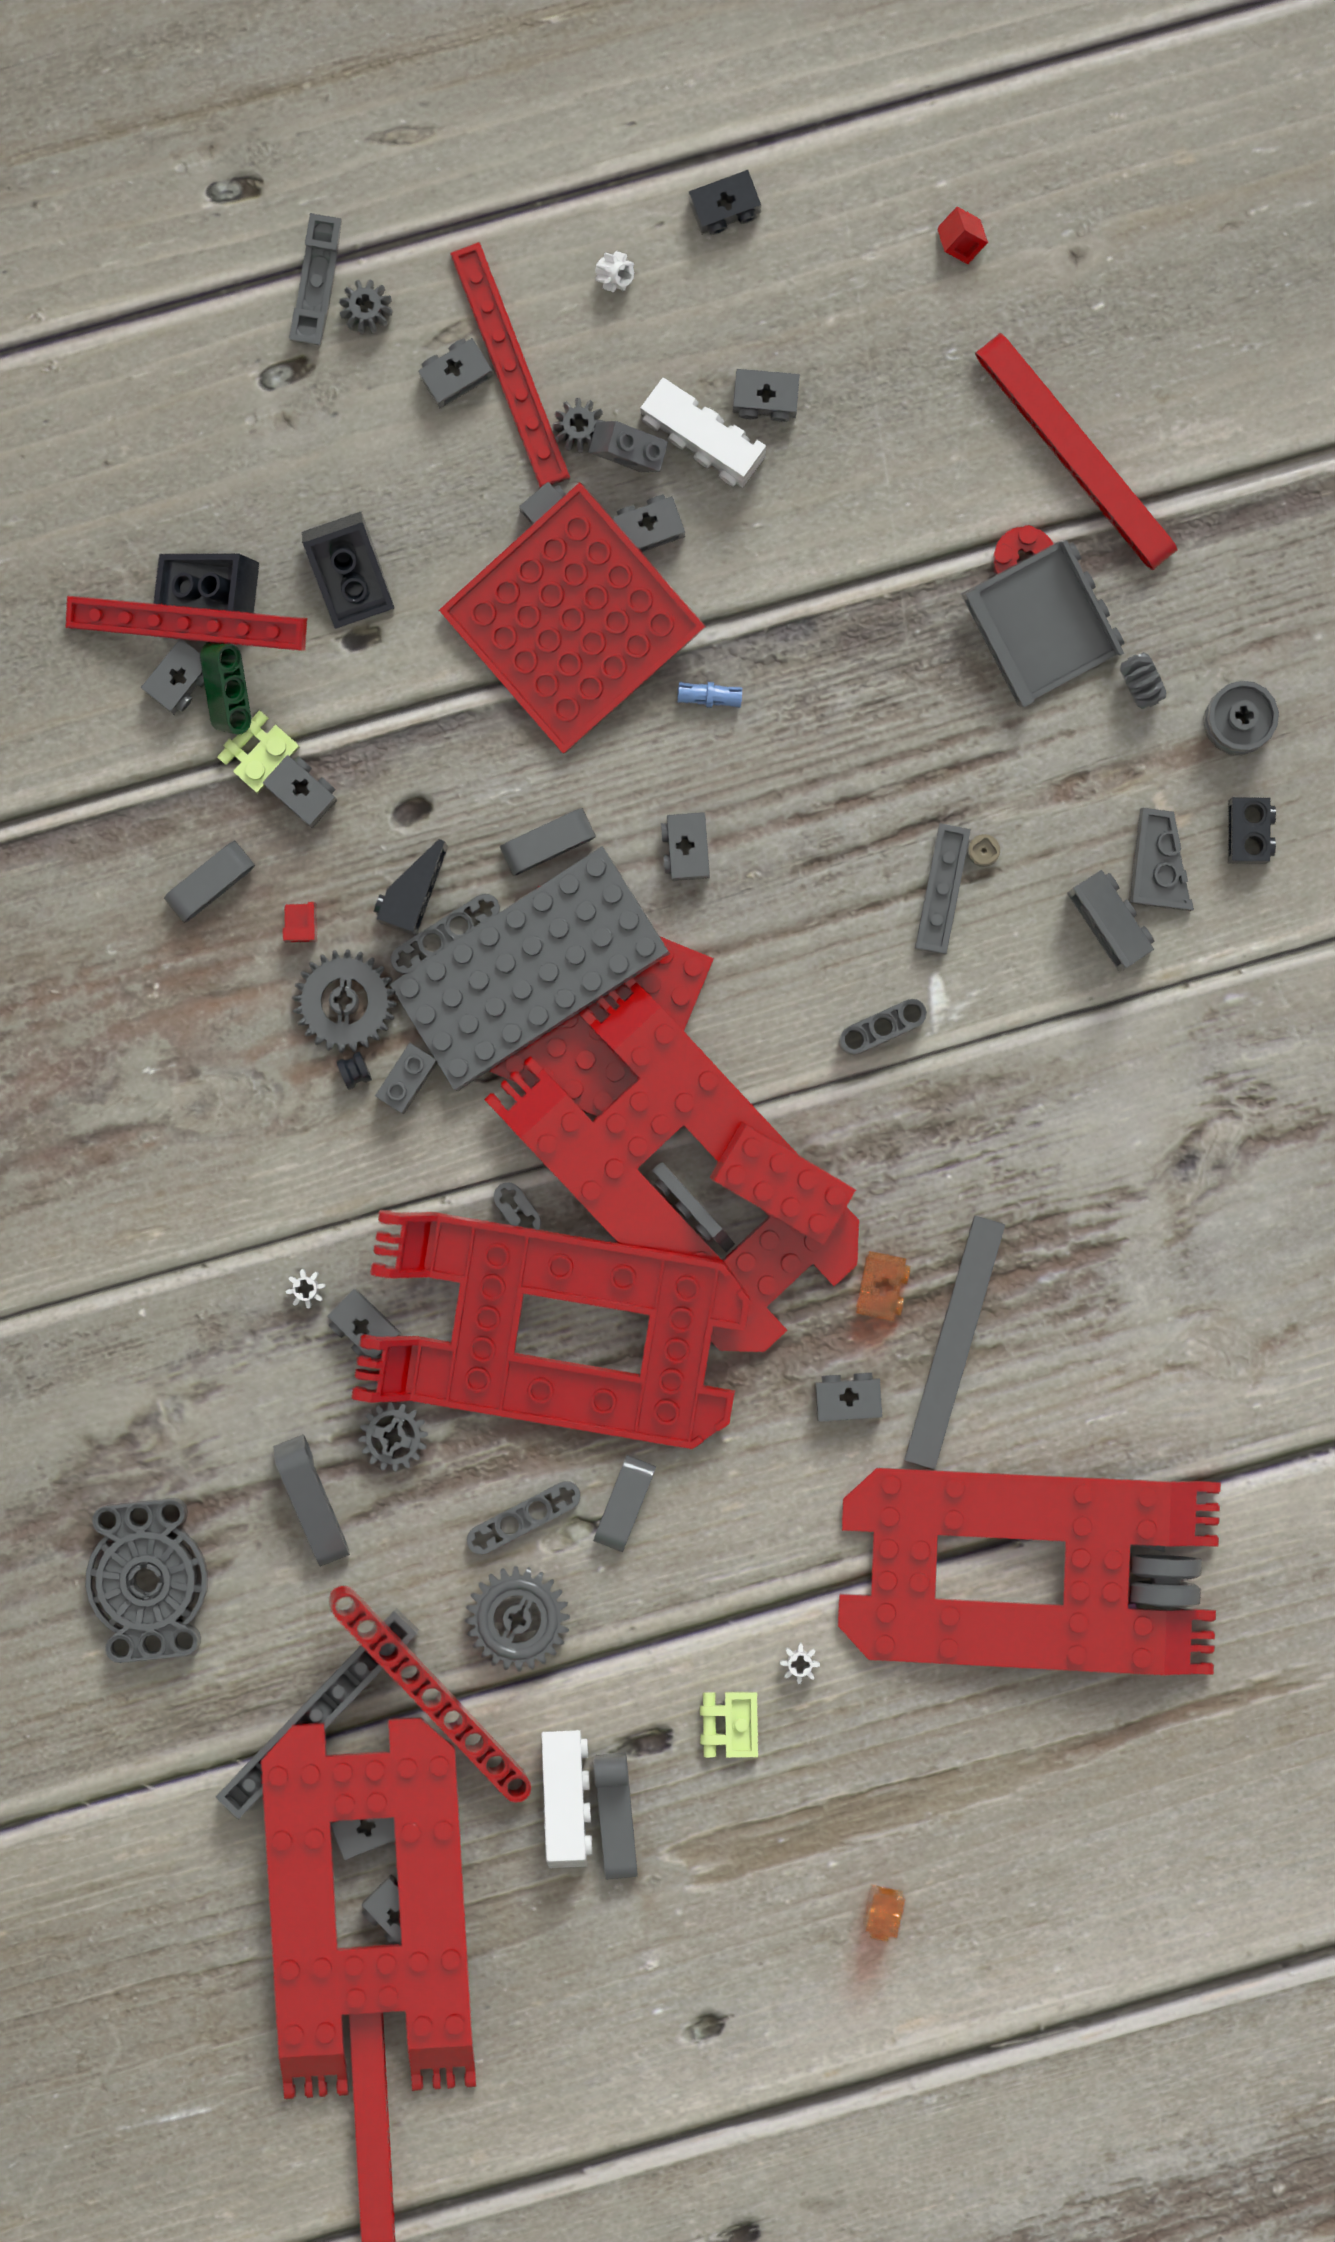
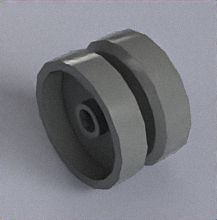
M1249 681L1234 682L1226 685L1210 700L1204 715L1205 731L1207 737L1216 748L1227 754L1245 755L1255 752L1272 737L1278 726L1279 710L1275 698L1263 686ZM1242 714L1245 717V723L1242 724L1241 719H1236L1235 715Z
M1131 1555V1572L1136 1576L1148 1577L1150 1581H1135L1130 1584V1601L1161 1607L1199 1605L1201 1588L1193 1583L1181 1582V1579H1195L1201 1576L1202 1559L1174 1555Z

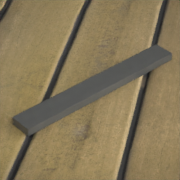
M978 1216L973 1218L904 1458L905 1461L932 1469L936 1468L1006 1224Z

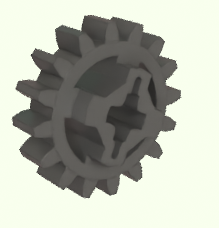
M389 1402L388 1410L384 1411L381 1405L377 1406L378 1415L375 1416L368 1413L366 1417L370 1421L369 1425H360V1428L366 1431V1435L358 1439L360 1442L367 1443V1447L362 1450V1453L367 1454L371 1452L373 1456L370 1459V1463L373 1464L377 1460L381 1461V1470H385L388 1464H392L394 1472L398 1471L399 1463H403L406 1468L411 1467L409 1459L412 1457L415 1460H420L421 1457L416 1451L427 1448V1445L421 1442V1438L428 1436V1432L420 1431V1426L425 1423V1420L416 1421L414 1419L418 1412L416 1409L410 1413L405 1412V1403H402L399 1410L395 1409L393 1402ZM394 1415L391 1424L385 1427L376 1425L383 1417ZM405 1419L413 1427L415 1437L408 1435L404 1428ZM398 1422V1436L402 1437V1441H396L389 1451L390 1439L385 1436V1433L391 1432ZM372 1436L380 1440L383 1446L382 1454L375 1448ZM401 1447L411 1449L406 1455L393 1458L397 1449Z

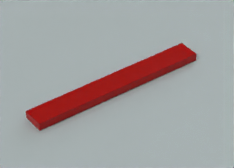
M480 242L450 253L540 488L547 482L554 485L570 479Z
M67 596L65 628L304 651L306 650L307 618Z

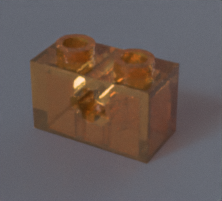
M873 1251L867 1252L855 1310L856 1314L894 1321L895 1315L901 1316L904 1297H900L899 1293L901 1284L907 1285L911 1266L905 1265L906 1258ZM883 1277H887V1282L892 1285V1290L886 1291L884 1296H880V1290L875 1288L876 1282H882Z
M870 1885L863 1924L865 1931L870 1933L871 1938L889 1941V1937H898L905 1905V1898L901 1890Z

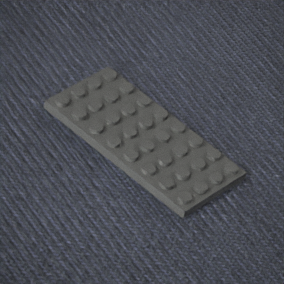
M601 846L418 965L414 971L404 974L392 982L390 986L392 989H395L396 996L430 1052L437 1060L452 1088L455 1091H459L668 956L670 952L607 851Z

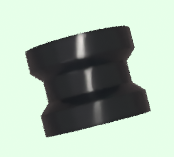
M360 1051L354 1053L351 1059L336 1061L348 1090L355 1088L356 1083L361 1081L367 1083L372 1080Z

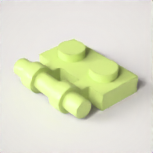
M260 710L251 719L250 728L245 733L236 735L233 740L229 738L223 745L225 749L217 756L225 765L234 756L241 761L233 772L257 794L264 788L262 782L287 755L292 757L300 748L276 724L268 733L264 732L261 727L269 718ZM254 735L260 742L247 755L242 748Z
M703 1692V1705H700V1716H703V1734H700V1744L703 1745L704 1757H716V1745H726V1758L758 1757L757 1692H725V1705H716L715 1692ZM716 1716H725L726 1734L716 1733Z

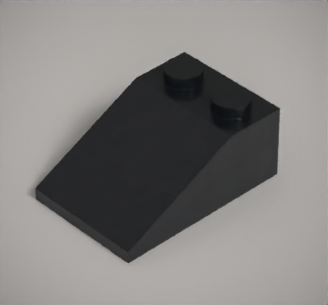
M361 511L302 531L303 546L335 629L395 609L372 538Z
M239 553L159 554L154 604L254 613L259 562Z
M438 839L387 888L385 896L379 894L374 912L378 915L377 920L381 924L414 936L418 934L448 849L444 840Z

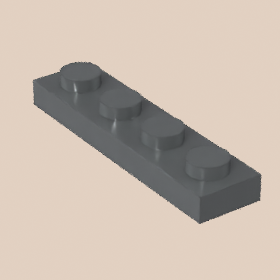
M939 824L915 949L947 954L971 829Z

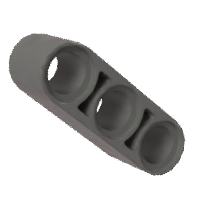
M580 808L500 846V849L512 875L515 876L596 838V835L583 808Z
M232 841L169 891L164 899L183 923H186L247 875L255 867V864L236 841Z
M909 999L850 1025L840 1035V1047L843 1052L849 1055H857L920 1026L926 1019V1007L917 999ZM913 1005L919 1009L920 1018L917 1022L911 1023L905 1020L903 1010L906 1006ZM881 1018L888 1020L891 1023V1032L886 1036L877 1034L874 1030L876 1020ZM854 1031L862 1036L863 1042L858 1049H851L846 1045L845 1036L849 1032Z
M629 1455L626 1456L593 1541L623 1553L657 1466Z

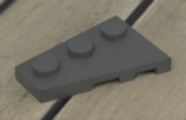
M1140 808L1130 903L1192 911L1194 908L1192 899L1189 897L1186 883L1188 878L1186 870L1183 868L1180 853L1181 844L1173 811Z
M663 1162L659 1163L652 1170L659 1178L655 1184L666 1196H669L671 1193L676 1196L679 1201L675 1206L687 1219L691 1215L694 1216L699 1222L695 1228L707 1241L713 1238L725 1252L735 1245L722 1227Z

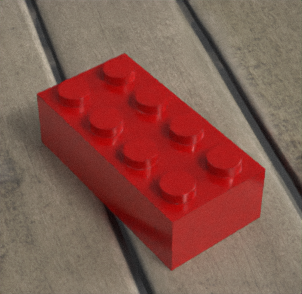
M743 1122L710 1175L713 1181L822 1245L827 1241L856 1192V1189Z

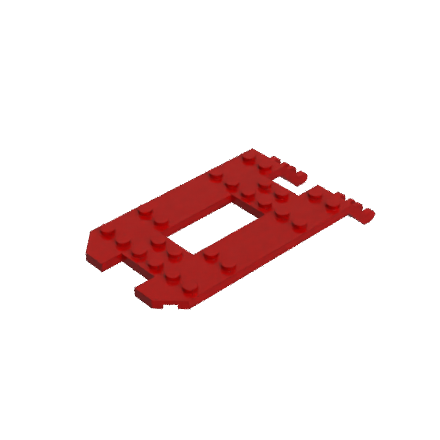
M632 978L623 984L632 991L624 1001L616 990L608 994L619 1005L615 1009L604 998L596 1001L601 1008H604L609 1013L603 1021L599 1022L595 1018V1014L588 1007L578 1013L639 1077L597 1118L592 1121L531 1056L524 1061L523 1065L540 1080L530 1088L524 1082L523 1077L517 1071H513L510 1076L526 1093L520 1096L504 1080L500 1087L516 1100L508 1110L501 1104V1101L494 1093H490L484 1100L619 1244L724 1261L750 1296V1304L745 1331L713 1326L711 1342L719 1351L765 1352L788 1331L767 1309V1306L813 1264L835 1286L857 1266L859 1219L846 1207L827 1241L822 1245L764 1211L768 1217L725 1258L721 1259L637 1168L683 1125L717 1162H719L742 1122L794 1153L796 1151L666 1011Z
M379 1211V1223L401 1225L400 1234H391L386 1231H378L376 1233L375 1240L399 1245L398 1247L374 1245L373 1252L376 1255L397 1258L396 1265L374 1262L371 1264V1275L384 1278H434L460 1283L451 1342L420 1336H360L359 1346L361 1348L383 1351L382 1357L377 1359L365 1355L357 1357V1365L380 1370H355L356 1379L378 1381L377 1389L355 1386L352 1389V1399L369 1403L414 1401L687 1449H694L717 1431L719 1432L729 1425L735 1390L704 1385L713 1326L745 1331L750 1296L724 1261L436 1212ZM524 1294L650 1315L640 1374L515 1353Z
M876 1468L843 1498L842 1531L874 1532L871 1595L840 1593L838 1627L868 1660L1147 1675H1213V1663H1190L1191 1652L1213 1654L1215 1652V1645L1191 1644V1639H1215V1632L1212 1630H1191L1192 1620L1214 1622L1216 1620V1610L1128 1608L1130 1545L1218 1547L1219 1537L1213 1534H1205V1536L1195 1535V1524L1218 1526L1220 1517L1196 1516V1511H1220L1219 1503L1206 1502V1504L1196 1503L1197 1492L1219 1494L1221 1492V1482L1152 1481ZM938 1535L1066 1541L1063 1605L936 1598Z
M422 1717L388 1720L390 1751L326 1755L325 1723L292 1725L261 1760L278 2053L284 2099H294L296 2097L295 2077H305V2096L313 2098V2076H318L319 2097H326L328 2095L326 2075H337L336 2089L339 2096L349 2095L342 2015L406 2011L412 2091H422L424 2089L421 2069H433L432 2082L435 2090L441 2089L440 2068H446L447 2089H454L456 2087L453 2067H465V2086L467 2088L476 2087L455 1746L436 1732ZM394 1817L402 1944L338 1948L330 1821Z

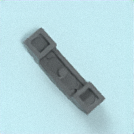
M310 213L305 240L306 249L289 340L321 345L335 276L342 223L341 218Z

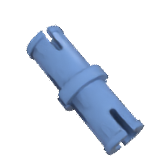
M682 682L678 684L677 703L705 704V707L712 708L713 705L741 707L742 687L714 685V682H707V685Z

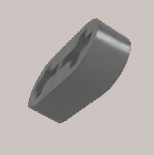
M510 1182L500 1184L495 1189L494 1202L510 1225L518 1226L522 1222L516 1213L521 1209L527 1217L531 1215L535 1217L536 1220L532 1223L533 1229L539 1230L541 1218L521 1189L516 1184ZM506 1188L508 1191L514 1189L517 1194L513 1197L518 1205L516 1209H513L508 1202L504 1204L500 1202L499 1199L503 1196L501 1193L502 1189Z

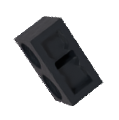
M1232 797L1228 800V864H1267L1270 862V856H1275L1276 839L1275 837H1270V825H1275L1276 807L1271 806V798ZM1247 807H1254L1259 811L1260 820L1258 823H1251L1245 818ZM1252 838L1258 841L1260 851L1257 855H1251L1245 850L1244 845L1247 839Z

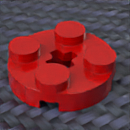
M1030 525L1009 530L999 539L993 554V565L996 575L1017 564L1019 551L1024 553L1030 552L1034 555L1053 544L1052 540L1043 531Z

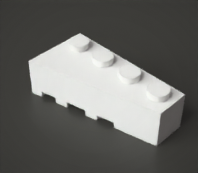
M662 378L640 408L641 415L644 416L642 421L655 431L661 428L668 433V440L682 450L684 447L690 449L695 453L693 458L704 467L709 468L712 465L721 472L719 477L730 486L734 487L738 484L743 488L765 458L766 445L756 440L754 445L751 444L750 439L745 435V431L736 425H730L727 428L723 425L724 420L718 413L707 407H703L700 410L697 407L699 402L694 397L665 378Z
M580 1730L542 1732L547 1864L549 1868L587 1866V1855H592L591 1835H586L585 1822H591L590 1803H584V1790H589V1771H583L582 1758H588L587 1739H581Z

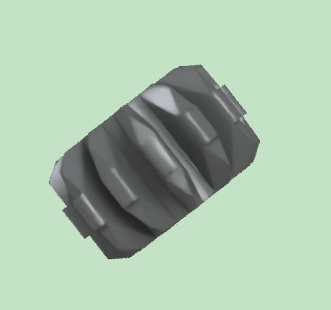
M369 279L366 288H362L360 280L355 281L357 289L355 292L349 287L344 289L349 298H340L339 304L345 308L340 312V316L342 319L349 318L347 322L349 329L354 328L358 324L359 334H364L366 326L370 327L373 334L377 333L375 324L378 322L381 326L386 327L388 323L383 316L393 314L392 308L386 306L392 302V298L390 295L382 296L385 292L383 285L378 286L374 290V282ZM365 301H370L373 309L370 310L368 308L367 313H362L359 305L362 304L364 306Z
M580 398L575 399L576 407L574 408L567 401L563 403L566 413L561 411L555 412V417L561 422L553 423L552 428L554 431H562L556 436V441L560 443L567 440L565 445L567 451H570L573 445L577 444L578 453H583V444L587 443L590 448L596 423L605 421L597 420L603 415L601 409L591 412L594 405L593 401L589 400L583 408L581 407ZM575 420H582L583 425H588V427L583 426L582 432H576V427L571 426V424L576 425Z
M1145 652L1139 655L1135 654L1121 663L1120 671L1138 707L1141 709L1149 706L1152 707L1166 698L1164 684L1148 654Z

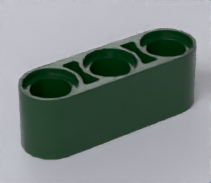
M208 642L201 649L200 661L211 724L219 731L237 735L243 734L250 728L251 711L241 652L233 644Z

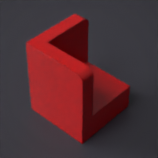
M958 206L937 228L944 252L966 264H969L988 244L981 220Z
M308 902V904H286L284 907L285 928H283V941L285 943L317 942V904L315 902Z

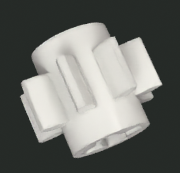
M618 251L614 255L604 253V257L596 264V281L604 283L603 289L614 292L617 288L624 291L626 286L631 283L634 278V263L626 260L627 254Z
M301 1269V1278L296 1279L291 1276L288 1278L294 1284L293 1289H288L286 1293L295 1295L294 1306L298 1305L302 1300L305 1301L307 1308H311L312 1299L323 1300L318 1292L319 1289L326 1287V1284L317 1283L318 1272L313 1273L311 1277H307L305 1269ZM305 1279L307 1284H313L314 1291L309 1292L308 1298L305 1297L304 1293L298 1292V1287L303 1285V1280Z
M799 1643L798 1650L792 1652L787 1647L788 1660H780V1665L789 1667V1670L784 1675L785 1678H789L793 1674L797 1676L798 1684H801L802 1677L806 1675L814 1679L811 1669L812 1667L820 1666V1662L811 1660L815 1653L814 1648L805 1652L803 1651L802 1643ZM799 1655L803 1656L804 1661L809 1662L808 1665L803 1666L802 1671H797L795 1665H791V1661H797V1656Z

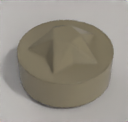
M982 834L976 836L968 847L970 860L980 867L994 864L1000 855V845L991 835Z

